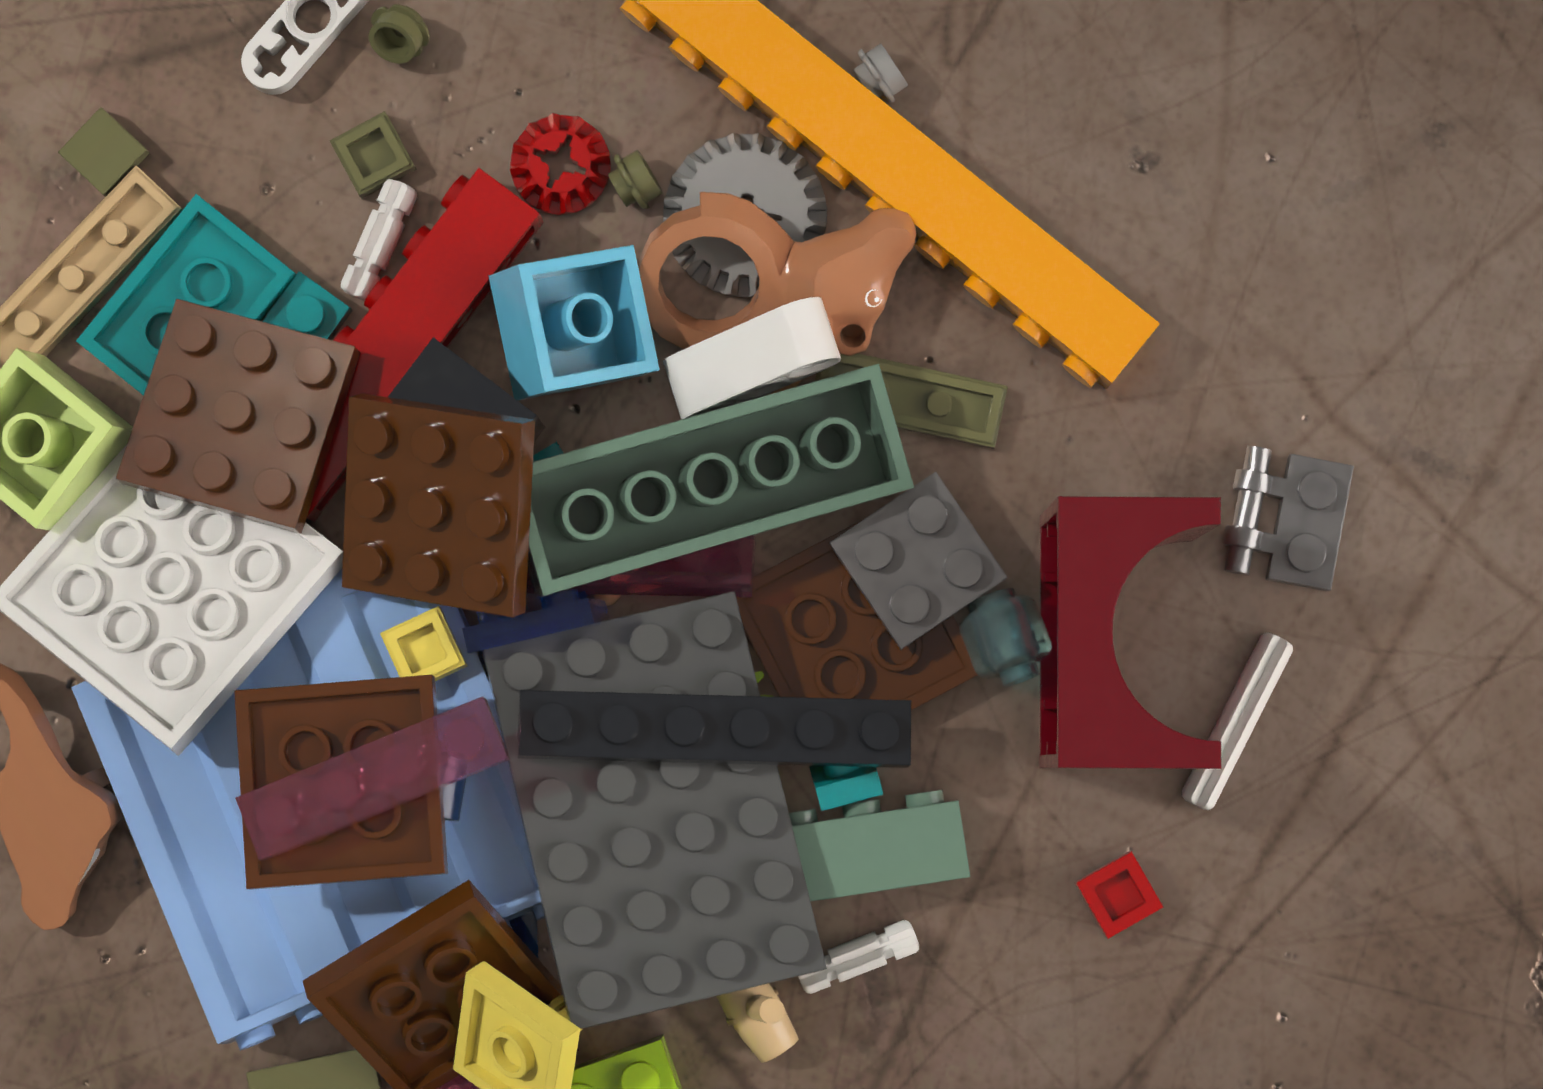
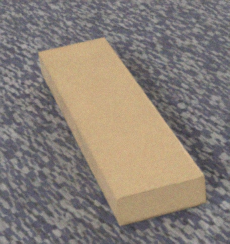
M137 165L0 306V369L16 348L47 356L150 249L183 209Z

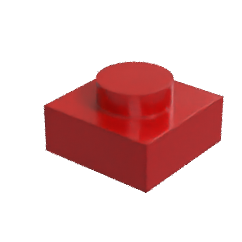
M1132 851L1126 852L1074 882L1107 939L1163 908L1162 903Z

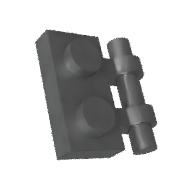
M1247 446L1243 469H1236L1233 489L1239 491L1233 524L1226 525L1222 544L1228 546L1224 571L1249 575L1253 552L1269 554L1265 580L1330 591L1354 466L1290 454L1287 459L1284 478L1268 474L1272 450L1257 446ZM1263 496L1280 499L1274 534L1257 530Z

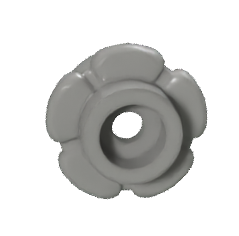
M881 43L867 53H864L861 48L858 51V56L863 63L853 69L861 84L877 97L884 94L890 103L894 102L893 95L908 86L906 80Z

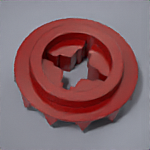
M552 113L548 117L528 123L526 129L517 141L513 143L510 172L514 185L526 202L542 212L566 215L581 211L598 199L608 183L611 159L607 144L601 133L579 116ZM567 140H571L569 145L571 149L570 160L578 165L580 170L585 171V174L576 171L574 173L563 172L559 180L555 179L552 188H549L548 186L551 181L549 177L550 167L542 161L541 157L536 156V153L557 155L561 146L565 147Z

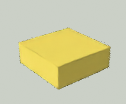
M439 606L380 633L399 677L432 674L435 676V681H438L468 667L446 617Z

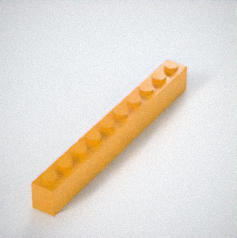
M623 0L624 3L619 9L629 20L645 32L649 33L655 26L673 41L668 48L681 62L696 72L704 65L722 80L717 88L732 103L744 111H747L751 105L755 106L771 119L766 127L778 140L783 141L787 147L794 151L802 144L820 159L815 167L829 181L842 190H845L851 184L868 197L869 201L864 206L870 213L880 208H895L908 213L914 222L917 232L916 237L919 238L914 244L919 253L941 269H944L950 263L968 279L963 286L972 296L991 309L997 303L1001 304L1017 317L1012 326L1024 338L1041 349L1047 342L1067 357L1062 363L1063 368L1085 386L1092 388L1098 382L1107 390L1159 326L1160 323L758 0Z

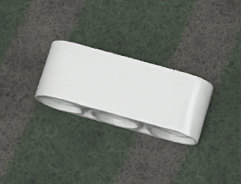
M809 297L782 305L681 350L663 360V364L682 420L763 397L841 361V356L822 298Z

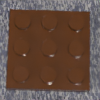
M176 299L116 479L123 485L301 534L361 353L355 346Z
M364 393L349 397L342 587L512 618L525 613L535 420Z
M861 521L725 591V593L735 591L744 630L779 697L911 700V710L983 673L953 615L902 650L899 649L829 545L831 541Z
M431 674L234 690L246 889L254 890L448 874L435 676Z
M467 880L303 980L307 999L393 1089H437L460 1075L453 1070L465 975L467 971L481 962H487L546 1005H549L559 995H563L560 983L470 880Z

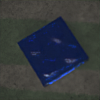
M577 589L540 597L542 609L528 613L525 611V613L513 618L477 612L479 624L462 628L467 653L483 654L484 650L580 627L600 625V622L610 620L607 605L604 600L588 598L586 591L578 592Z

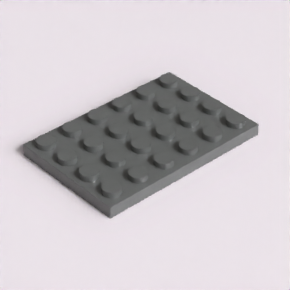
M735 591L483 648V657L570 1022L580 1029L827 969L777 765L518 758L520 690L760 696Z

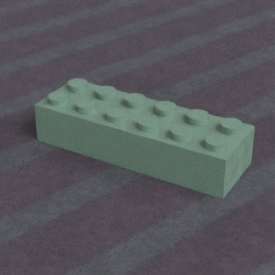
M879 364L533 462L528 573L535 596H545L914 488Z

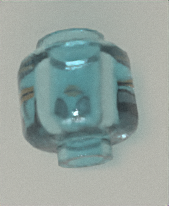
M1006 588L982 596L967 605L969 614L960 622L959 630L973 668L979 677L983 679L1000 677L1003 686L1010 687L1030 680L1040 674L1036 663L1042 661L1050 654L1052 645L1038 606L1032 597L1025 595L1016 596L1014 588Z

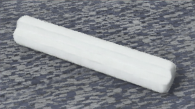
M1267 632L1260 636L1208 738L1210 741H1221V769L1192 770L1182 789V797L1189 803L1204 810H1210L1215 806L1293 652V646L1285 639Z

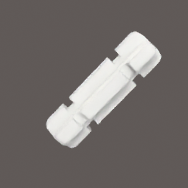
M387 179L384 182L376 200L380 204L378 211L372 209L353 253L357 260L354 266L348 265L341 281V288L345 293L365 301L370 291L380 280L378 276L380 269L386 271L405 227L402 218L404 215H410L417 199V192L411 186L393 179Z
M902 920L884 927L885 932L876 935L874 931L828 949L829 954L824 956L826 970L798 976L803 990L806 993L812 994L830 987V981L837 978L839 982H843L886 965V959L895 956L896 960L916 953L919 950V942L911 923L907 920Z

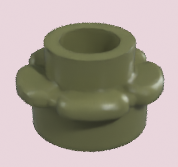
M394 4L389 9L381 6L374 11L371 17V24L373 26L369 31V42L373 50L381 58L392 63L402 64L422 53V46H426L429 43L430 34L427 25L423 22L422 17L417 11L400 4Z
M639 150L632 152L624 158H621L619 154L614 156L618 169L609 173L608 176L626 207L637 201L641 208L648 209V202L663 194L647 162Z

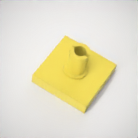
M483 961L467 971L465 975L453 1070L480 1089H571L579 1035L582 1029L568 1020L566 1007L559 1011L565 1005L563 995H559L549 1005H546Z

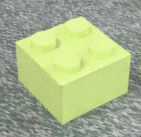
M18 348L14 350L0 369V500L36 529L51 530L126 446L133 426L45 355Z

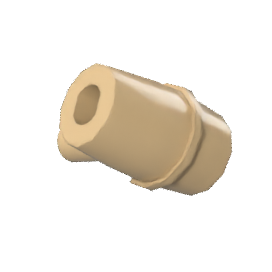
M765 984L716 996L727 1016L726 1022L728 1025L734 1027L761 1063L781 1055L799 1040L784 1005L778 997L779 992L776 987L772 988L770 984Z

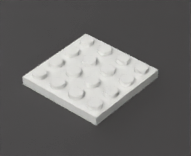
M125 446L0 586V612L179 756L231 697L234 690H237L343 568V551L306 522L302 533L299 534L123 485L116 479L126 449Z

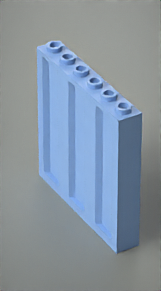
M341 569L237 688V690L399 677L380 633L439 606L446 617L468 666L435 681L440 750L470 757L459 821L445 820L448 874L254 890L246 889L235 693L231 695L184 751L177 756L88 682L84 681L71 687L217 1044H230L236 1041L239 1050H245L276 1036L272 1025L295 1015L299 1025L323 1016L307 999L303 985L304 979L467 880L472 882L510 927V920L533 911L536 920L545 918L485 661L462 608L343 588Z

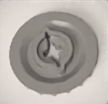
M732 133L716 140H708L702 147L687 155L684 162L672 175L664 198L663 222L673 213L699 206L700 192L729 193L740 198H752L753 204L767 215L773 217V219L781 220L776 222L796 242H804L824 235L827 225L825 195L819 177L815 174L804 156L787 147L783 141L765 137L760 133ZM702 236L685 241L672 251L680 266L694 280L713 291L736 297H753L759 287V276L754 261L740 246L724 238Z

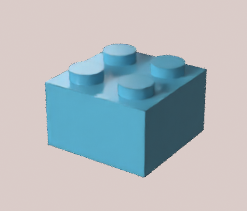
M634 245L518 264L489 275L513 396L516 400L628 380L660 370Z

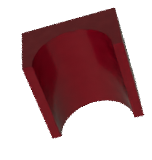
M1058 496L1040 515V633L1044 635L1040 634L1039 768L1221 769V741L1203 740L1179 733L1155 719L1141 706L1121 675L1113 645V619L1116 603L1121 589L1133 568L1144 555L1154 548L1178 542H1191L1221 525V497Z

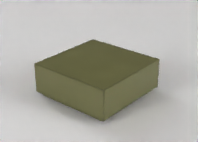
M102 107L58 151L69 164L105 197L136 165L138 166L150 154L142 144Z
M385 111L330 140L361 199L381 189L387 179L398 180L416 170L413 161Z

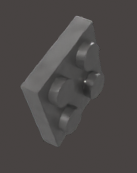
M934 472L916 484L914 488L907 490L829 543L900 650L1008 578L937 472Z

